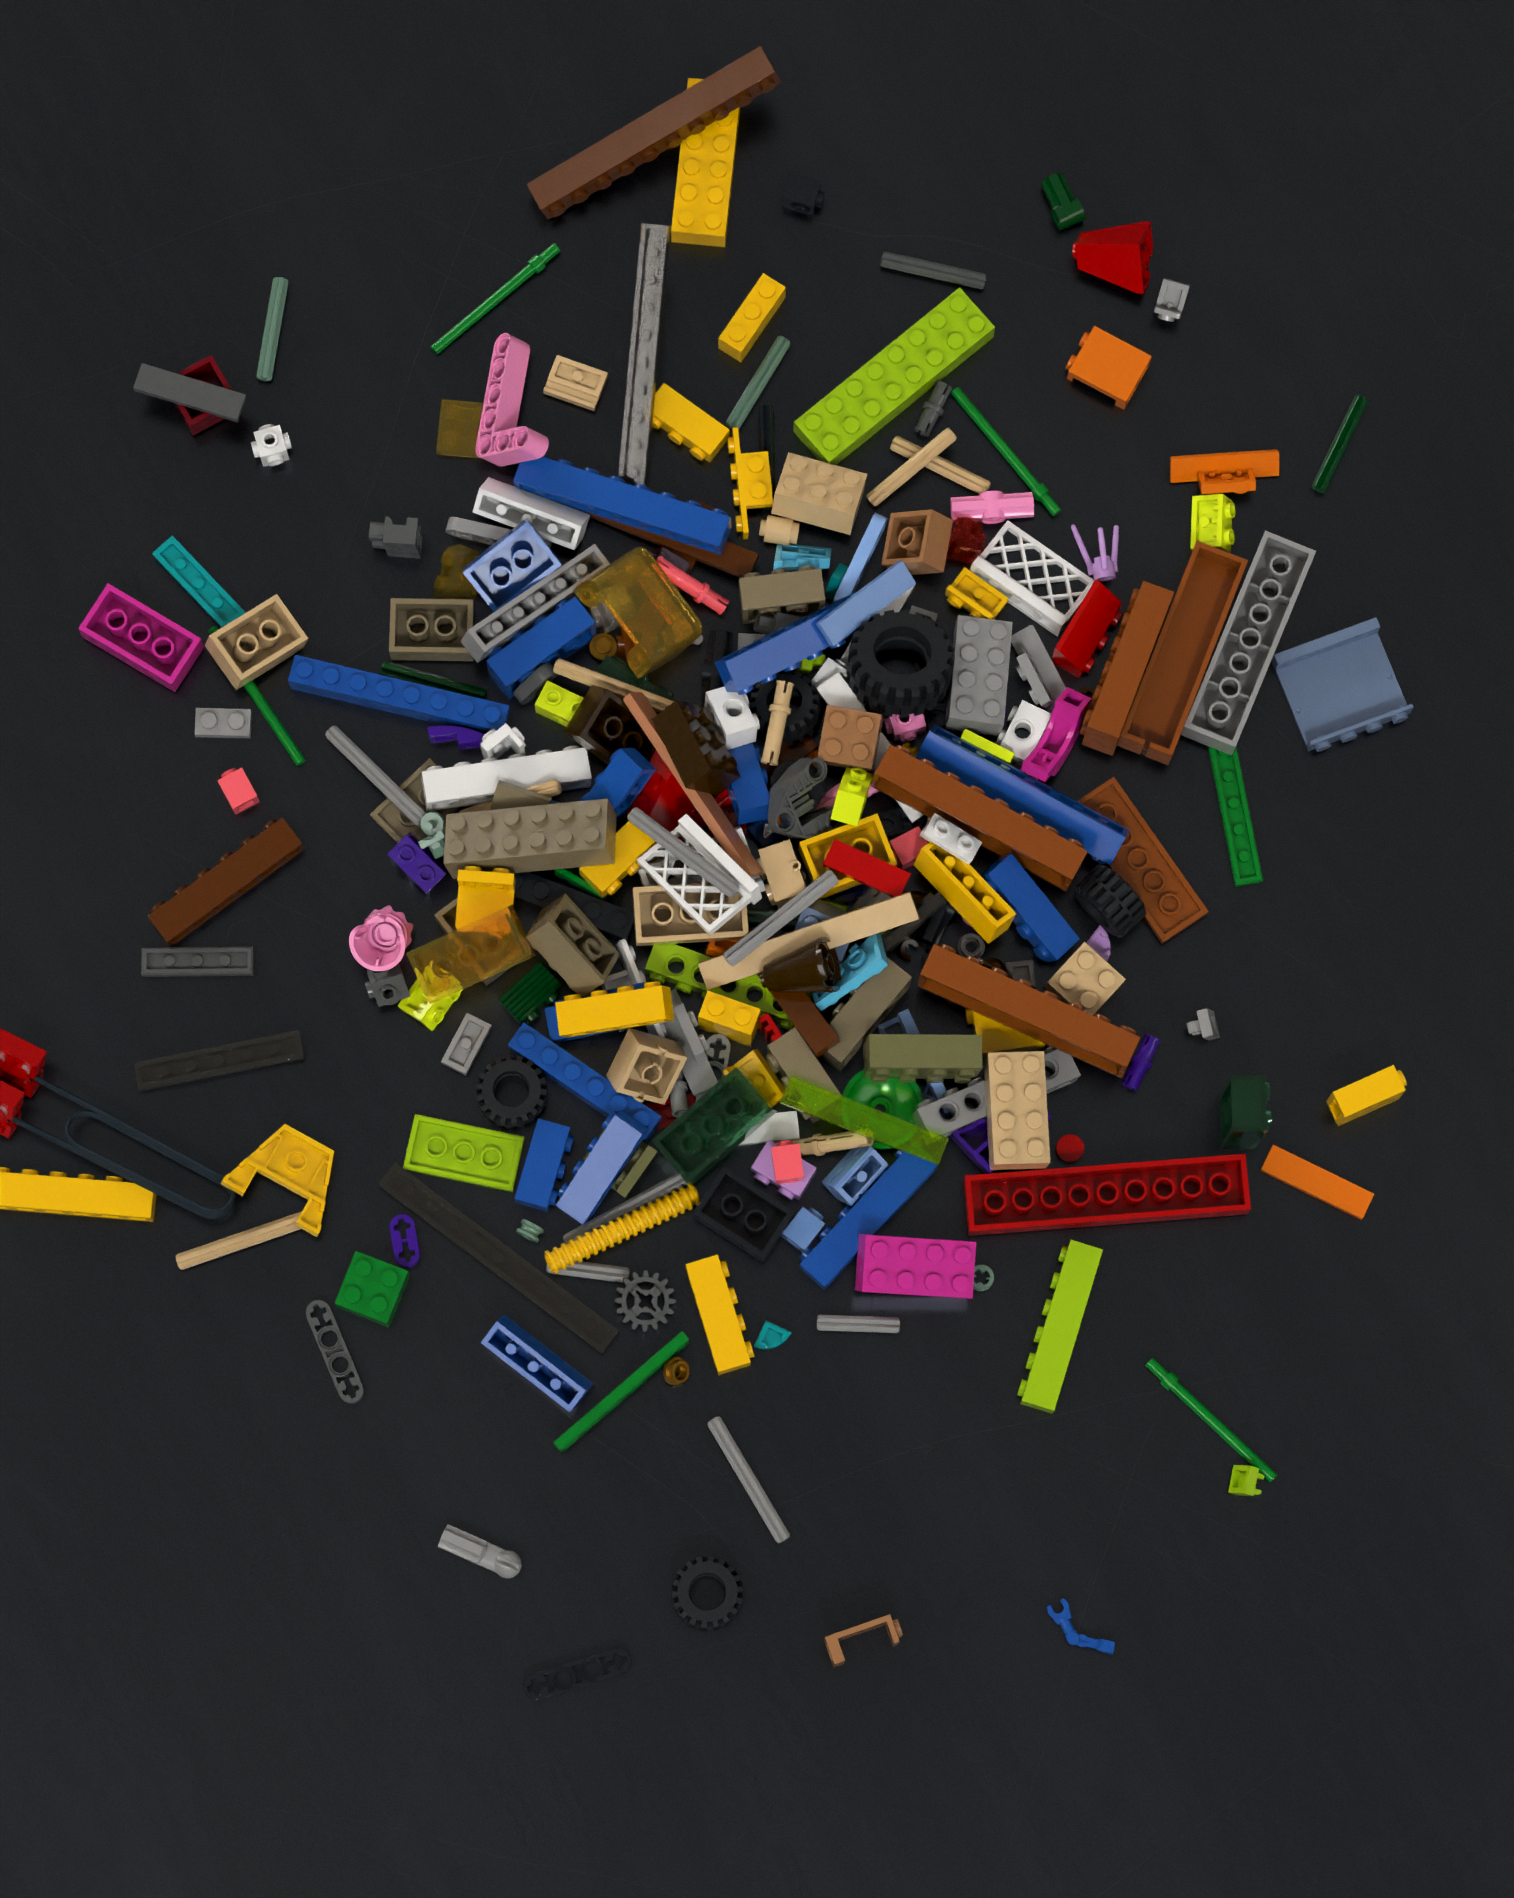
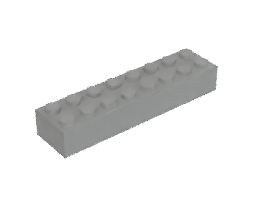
M1268 531L1264 532L1181 733L1182 736L1231 756L1233 755L1315 556V550Z

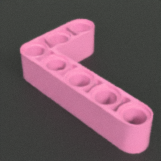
M508 333L501 334L494 344L475 449L478 457L499 467L539 459L546 453L549 446V440L546 436L526 426L517 427L530 346L528 343Z

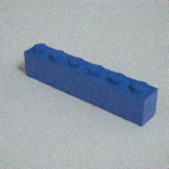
M851 593L715 661L714 663L726 691L737 692L738 695L748 693L754 689V684L760 681L761 683H766L777 677L776 673L784 669L785 672L791 671L800 666L799 661L805 658L812 660L823 654L822 650L830 645L816 623L855 593ZM859 627L856 630H854L851 634H849L847 637L854 635V633L858 631ZM845 638L835 646H830V648L833 649L845 644Z
M523 1022L508 1043L510 1052L516 1056L524 1057L526 1061L531 1060L534 1062V1065L537 1068L539 1067L542 1074L605 1117H608L610 1114L615 1115L623 1110L649 1129L642 1140L646 1144H648L662 1123V1117L641 1102L636 1101L632 1096L616 1092L609 1080Z
M913 1142L910 1146L905 1143L894 1155L897 1160L881 1172L872 1187L869 1186L862 1194H859V1201L853 1207L847 1205L837 1216L840 1221L834 1228L829 1225L819 1235L818 1238L821 1242L815 1248L809 1246L799 1257L802 1260L799 1268L823 1290L857 1256L859 1234L876 1235L937 1170L939 1163L916 1142Z

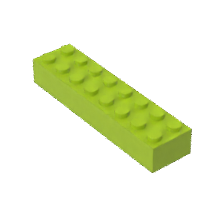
M959 287L795 420L793 432L819 461L833 465L839 464L936 385L937 381H941L994 337L995 326Z

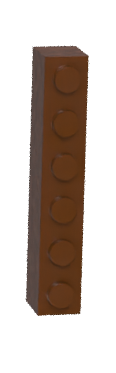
M283 817L278 821L273 819L263 827L264 831L258 836L254 837L252 835L246 838L240 844V849L233 854L228 852L218 860L219 864L211 870L209 868L204 869L195 877V882L188 887L187 885L179 887L173 893V898L166 903L164 901L159 902L150 910L151 914L148 915L150 922L169 947L179 942L304 850L302 842Z

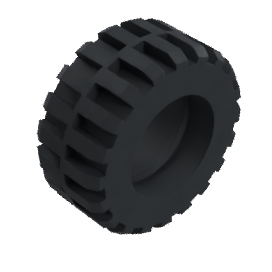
M894 610L885 611L882 616L876 614L870 617V622L864 621L859 626L858 631L854 633L851 640L846 671L847 679L850 681L849 686L854 694L858 693L857 699L864 705L868 703L869 708L875 712H878V710L883 711L885 716L892 717V714L899 715V718H905L912 713L914 716L924 714L925 708L929 711L937 706V702L943 700L950 686L955 655L953 654L954 647L952 641L948 639V634L943 628L938 629V623L931 618L927 620L924 618L925 615L918 612L915 615L910 614L909 610H901L900 613H894ZM889 653H904L917 659L924 668L913 674H896L882 667L877 659Z

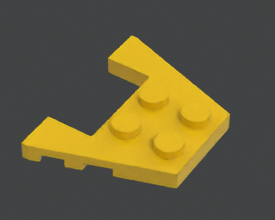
M284 1124L232 1172L228 1173L223 1178L221 1185L243 1196L255 1173L262 1174L308 1200L295 1226L317 1237L321 1231V1221L334 1150Z

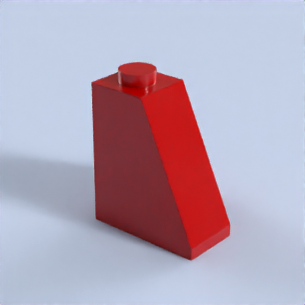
M1151 221L1082 232L1072 247V255L1074 259H1077L1078 269L1137 294H1144L1150 283L1151 274L1150 270H1146V268L1149 267L1150 257L1153 255Z

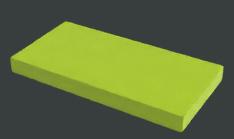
M415 1114L403 1170L513 1192L525 1137Z

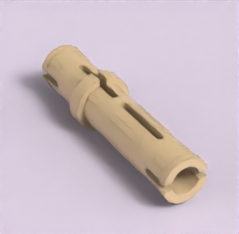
M781 680L776 682L774 701L769 707L771 716L761 763H769V765L778 766L786 719L787 715L791 713L789 704L794 687L793 683L788 682L785 684V681Z
M867 1128L831 1135L819 1133L809 1138L793 1139L792 1141L793 1144L799 1143L801 1156L810 1154L822 1156L830 1151L872 1146L873 1133Z

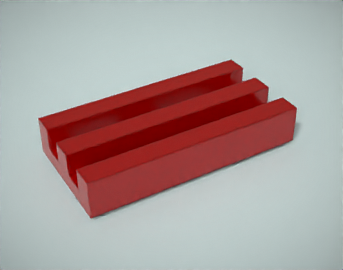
M766 1013L758 1018V1029L761 1033L764 1032L766 1042L770 1041L772 1043L782 1037L781 1032L769 1014Z

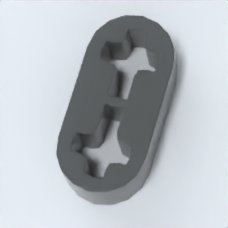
M547 662L536 669L513 692V695L521 705L533 700L542 691L547 680L552 682L558 676V674L553 672L554 666L551 662Z

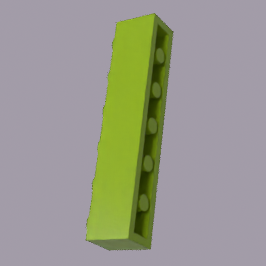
M1070 1240L1068 1246H1062L1058 1261L1063 1264L1060 1273L1054 1272L1050 1288L1055 1289L1052 1300L1046 1299L1042 1315L1047 1317L1044 1327L1038 1325L1034 1337V1342L1038 1343L1036 1353L1030 1352L1025 1368L1029 1369L1030 1373L1027 1380H1021L1017 1394L1022 1397L1020 1404L1051 1414L1055 1411L1103 1249Z

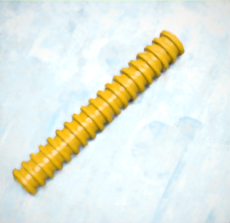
M688 1183L686 1188L679 1187L678 1192L673 1190L671 1195L665 1194L663 1199L656 1198L654 1203L650 1201L646 1207L640 1206L638 1211L633 1209L631 1214L625 1213L623 1218L618 1216L616 1221L610 1220L606 1226L601 1224L598 1230L593 1228L591 1233L587 1231L583 1237L578 1235L576 1240H568V1244L561 1243L560 1248L555 1246L552 1249L553 1251H545L544 1257L552 1273L558 1274L559 1269L564 1271L567 1269L566 1266L570 1265L572 1267L576 1261L581 1263L583 1258L589 1259L591 1254L598 1255L599 1250L604 1252L606 1247L612 1248L616 1242L621 1244L623 1239L629 1240L631 1235L635 1237L639 1231L644 1233L646 1228L652 1229L654 1224L661 1225L662 1220L667 1222L669 1217L675 1218L679 1212L684 1214L686 1209L692 1210L693 1206H698L701 1201L699 1193L691 1183Z

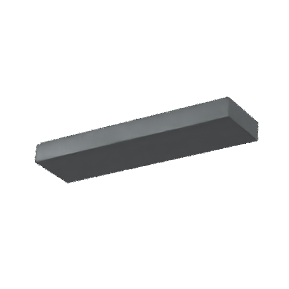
M144 363L141 364L133 387L136 392L234 422L239 421L247 399L246 394Z
M142 948L141 976H254V948Z

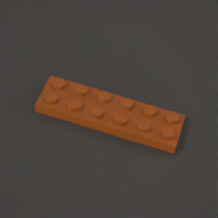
M1112 777L1078 800L1081 804L1130 830L1111 865L1107 863L1106 865L1120 875L1140 897L1146 909L1144 919L1162 944L1208 914L1209 911L1115 777Z

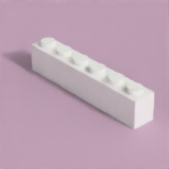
M568 746L563 751L557 752L541 750L536 755L529 756L514 754L509 756L508 759L502 760L487 758L482 760L481 763L475 764L459 762L454 767L448 768L432 766L427 768L426 771H422V786L427 811L475 805L493 800L499 780L522 788H528L557 779L561 784L562 791L591 787L592 780L587 749L579 748V746Z

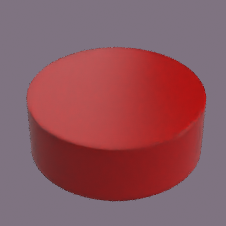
M1067 1134L1058 1140L1056 1154L1061 1161L1075 1163L1082 1157L1084 1144L1078 1136Z

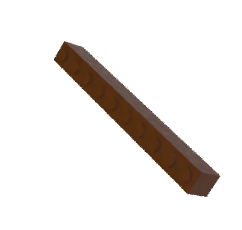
M759 46L529 182L527 186L546 218L558 217L575 203L584 202L589 195L597 190L606 189L614 180L633 173L635 168L645 162L655 160L665 150L679 146L682 140L687 137L701 133L709 124L723 120L731 111L750 104L755 97L762 93L772 91L777 84L781 83V80L764 50Z

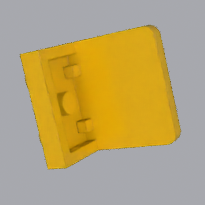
M466 866L465 870L458 869L457 882L459 888L455 921L456 929L464 932L509 934L512 928L515 875L510 873V870L503 868H494L493 872L482 871V868L476 866Z

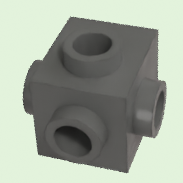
M400 963L386 971H367L369 982H366L365 986L369 998L375 997L378 1007L393 1005L399 1000L410 997Z

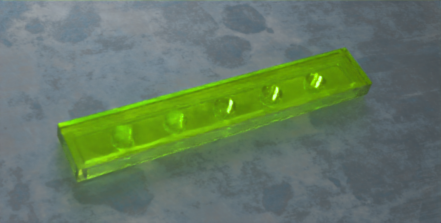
M792 1076L780 1102L783 1105L935 1165H939L949 1139Z

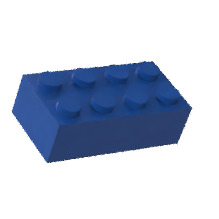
M576 596L571 600L565 599L555 607V612L548 617L547 615H542L533 623L534 627L530 630L518 632L511 638L510 641L512 643L505 648L498 647L488 655L489 659L486 661L488 673L508 700L514 697L513 692L540 666L547 662H551L554 666L558 658L565 660L597 635L595 621Z

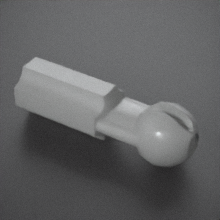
M449 1524L444 1529L438 1544V1548L489 1569L502 1578H513L520 1572L522 1567L521 1558L514 1551L505 1550Z

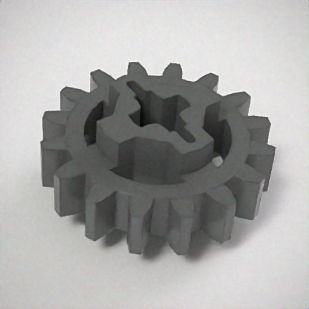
M643 1270L642 1277L633 1272V1280L630 1281L623 1278L622 1280L626 1286L624 1288H616L621 1293V1298L614 1299V1302L621 1303V1307L616 1310V1313L625 1314L622 1319L623 1323L629 1320L632 1321L631 1329L635 1330L638 1324H640L642 1331L646 1332L648 1325L651 1324L652 1328L656 1330L658 1329L657 1322L659 1320L664 1324L667 1323L664 1317L666 1313H674L669 1308V1304L676 1303L675 1299L669 1298V1294L674 1292V1289H666L665 1285L668 1280L665 1278L658 1281L659 1273L657 1272L652 1277H649L647 1270ZM651 1282L654 1285L649 1289H641L637 1286V1283ZM636 1291L644 1296L650 1294L649 1302L654 1311L647 1306L640 1307L638 1305L641 1300ZM628 1292L633 1296V1303L629 1309L626 1304ZM661 1292L664 1300L662 1309L657 1306V1297ZM641 1312H648L654 1318L640 1320L636 1317Z

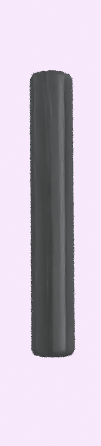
M887 251L883 252L881 258V266L978 289L985 287L987 279L985 273Z

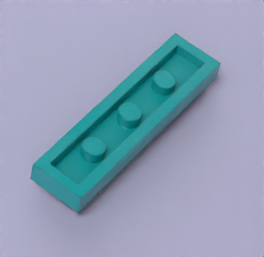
M173 535L152 553L153 557L221 628L246 613Z

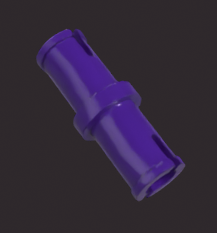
M1147 1033L1144 1034L1136 1055H1132L1130 1059L1132 1063L1121 1083L1123 1086L1138 1091L1147 1069L1150 1070L1152 1067L1150 1062L1161 1042L1160 1039Z

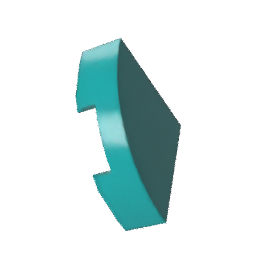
M839 563L825 591L826 599L830 601L834 599L848 566Z
M765 1321L754 1347L764 1350L779 1347L786 1342L791 1332Z

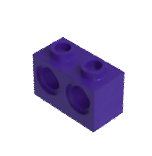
M409 832L387 855L427 894L448 873V870L438 859L434 858L433 854L426 847L421 849L418 843L419 840Z

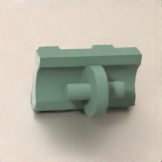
M428 812L420 821L422 831L428 836L418 841L421 849L429 846L434 858L437 859L444 855L446 826L441 814Z

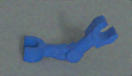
M1064 1598L1060 1600L1064 1609L1059 1614L1053 1611L1051 1605L1047 1606L1049 1616L1057 1625L1061 1626L1070 1645L1089 1647L1113 1655L1115 1642L1089 1638L1076 1632L1070 1620L1069 1604Z

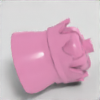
M390 905L381 910H373L365 919L364 924L356 926L350 933L349 947L353 957L360 965L372 971H386L395 967L403 958L405 949L412 941L411 932L413 924L406 921L403 912H395Z

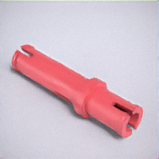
M663 556L656 560L654 563L656 567H652L653 572H656L694 597L693 601L697 603L702 602L719 615L724 612L727 607L725 604L728 605L729 600L710 589L708 583H701L664 559Z

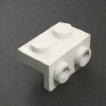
M506 723L497 731L495 729L490 730L483 736V742L480 744L483 758L498 759L510 748L516 754H524L526 756L524 736L516 727L511 729Z
M936 813L927 822L919 835L967 864L971 863L982 844L980 840Z

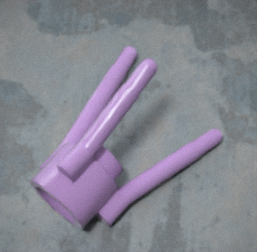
M1074 524L1071 525L1074 538L1086 563L1088 576H1094V581L1095 579L1098 581H1108L1116 578L1115 573L1118 572L1119 526L1115 525L1113 529L1111 560L1110 556L1106 555L1103 528H1098L1100 556L1094 558V563L1092 564Z

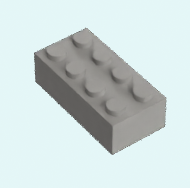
M958 615L953 627L952 644L955 659L947 695L946 730L964 732L967 729L973 733L999 736L1005 719L1013 622Z

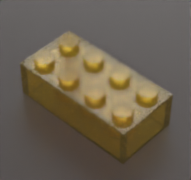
M513 905L406 953L429 1004L536 956L530 942L526 938L525 931Z

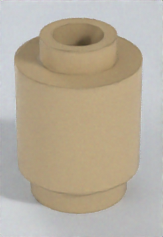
M768 515L767 520H761L759 536H764V542L787 546L790 543L797 544L800 523L794 522L793 519Z

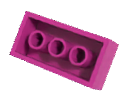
M109 583L78 628L84 639L173 692H176L204 649V644L200 637Z
M859 1234L855 1290L873 1293L973 1299L976 1242Z

